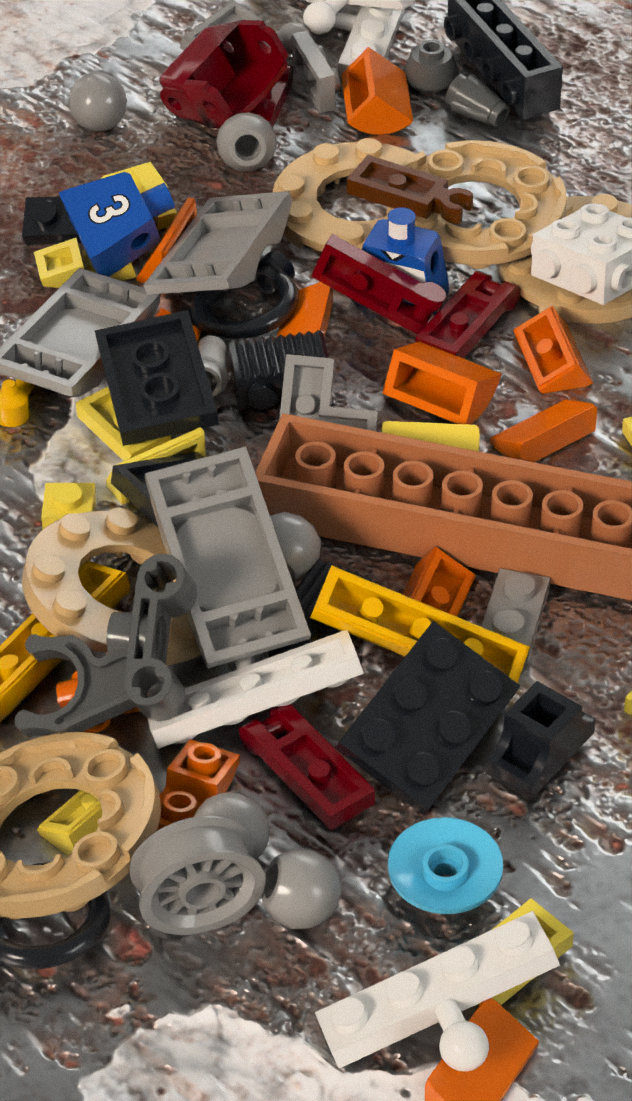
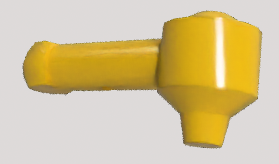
M8 379L2 383V388L0 389L1 426L13 428L21 426L28 421L30 416L28 396L33 390L34 384L16 379V381Z

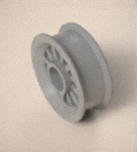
M198 816L167 825L149 836L135 851L129 867L133 885L141 892L139 908L145 922L155 930L163 933L193 935L222 928L249 912L261 898L266 885L264 870L260 863L253 858L255 845L250 831L240 822L227 817Z

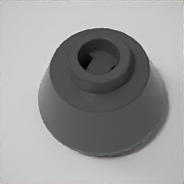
M426 40L413 48L403 69L406 73L407 83L414 90L424 94H438L447 91L452 81L459 75V68L451 50L437 40Z

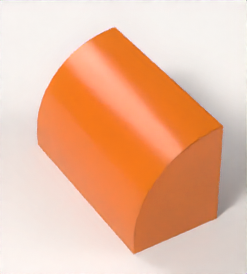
M367 47L341 74L347 123L355 129L368 134L384 135L394 133L413 122L406 73L376 51Z
M419 341L394 349L382 394L456 424L471 425L483 414L489 405L502 373Z

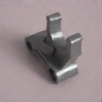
M163 553L153 555L140 566L136 580L133 612L114 611L111 614L107 627L108 652L103 658H97L83 641L73 635L45 637L32 634L27 638L25 643L26 650L37 661L54 658L71 661L77 669L78 685L74 696L68 704L54 713L40 715L26 710L19 711L15 717V725L27 737L66 732H83L135 707L150 720L154 721L169 720L180 712L185 702V689L179 679L166 665L170 624L172 617L182 616L193 607L197 598V586L180 560L173 555ZM157 683L163 684V688L158 694L153 697L147 696V692L153 685Z

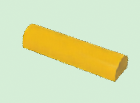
M92 561L89 563L84 562L78 569V575L84 589L95 600L111 609H114L130 591V583L126 572ZM33 613L0 645V723L63 660L54 658L37 661L26 650V640L32 634L56 637L40 623Z
M332 565L310 616L311 619L338 630H348L350 635L404 657L434 621L516 683H518L530 646Z

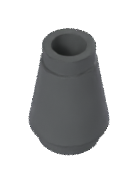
M464 73L459 74L450 84L445 96V101L451 105L453 112L492 125L495 128L500 127L505 122L510 112V106L504 103L501 98L473 74L470 76Z

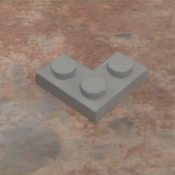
M286 354L279 420L282 413L377 432L378 411L331 407L336 368L335 358Z

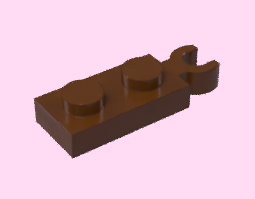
M367 155L347 178V194L394 209L408 208L415 213V216L428 219L435 212L440 214L449 223L460 224L462 222L463 209L471 211L473 208V193L463 188L448 189L447 179L371 155Z

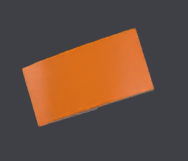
M190 739L167 768L166 787L159 794L161 814L157 831L177 821L194 817L195 812L206 799L218 793L227 792L239 766L240 755L220 749L209 743H201Z

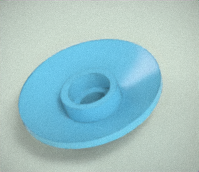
M432 818L408 827L396 838L388 856V874L397 893L411 905L431 913L457 914L477 908L493 896L502 879L503 857L495 840L479 826L457 818ZM440 875H449L450 877H442Z

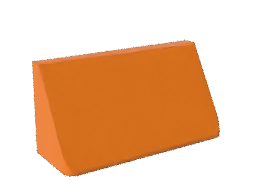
M188 197L161 236L159 244L155 246L137 275L136 281L145 283L196 217L197 207L195 198Z
M318 282L298 290V305L290 318L279 327L277 337L280 334L286 337L289 333L295 336L299 332L305 335L308 331L314 334L319 330L323 333L325 339L333 307V288Z
M553 305L513 329L541 394L582 388L593 384V380L568 325Z
M565 399L490 437V444L504 457L537 462L596 430L597 406L592 403Z
M434 547L416 564L402 594L457 617L476 575L443 551Z
M492 998L481 1002L469 1019V1022L481 1027L487 1035L489 1052L486 1060L475 1070L461 1072L452 1069L441 1059L426 1081L425 1101H502L538 1048L539 1040Z

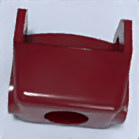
M239 20L206 27L161 74L159 82L163 89L160 92V98L166 108L180 118L189 119L209 128H221L228 118L238 113H250L264 99L289 65L287 62L289 55L276 32L271 27L266 26L264 21Z

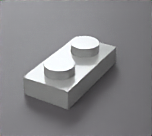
M500 568L482 627L530 646L524 663L525 666H528L549 594L550 577Z

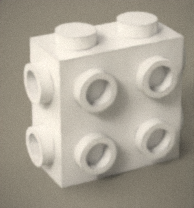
M590 203L574 213L554 221L551 225L533 234L531 244V275L599 304H607L632 289V218L609 211L604 205Z

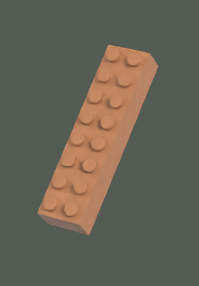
M282 413L256 469L255 474L268 512L271 515L282 512L300 515L315 527L320 537L422 558L434 547H437L462 566L498 573L499 569L502 568L550 577V584L632 601V481Z

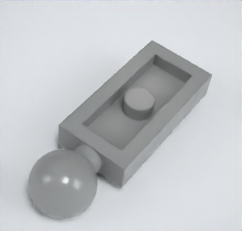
M298 22L284 24L278 32V37L287 53L292 55L293 69L319 113L336 110L335 93L340 92L341 88L336 68L329 66L323 47L316 45L304 25Z

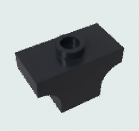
M536 681L504 714V727L501 737L493 752L486 759V774L531 800L594 734L595 718L583 712V706Z

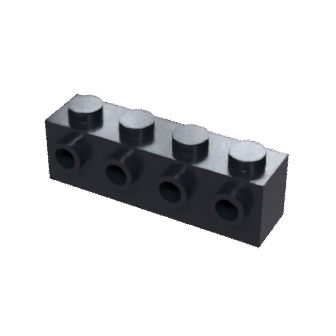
M448 0V16L444 19L447 37L459 46L464 52L466 59L469 62H473L483 74L486 82L494 86L507 105L511 106L523 120L539 117L542 114L560 109L563 66L502 0Z

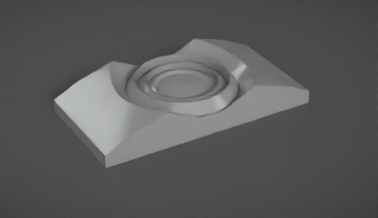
M290 191L209 198L145 282L146 294L234 289L253 282L259 259L266 246L280 244L292 204Z
M79 268L0 347V374L71 397L83 395L98 387L105 375L95 330L152 318L160 304L161 294L147 295L143 287Z
M246 446L145 473L152 507L167 554L173 555L180 560L197 586L195 604L186 614L206 667L211 668L309 640L311 633Z

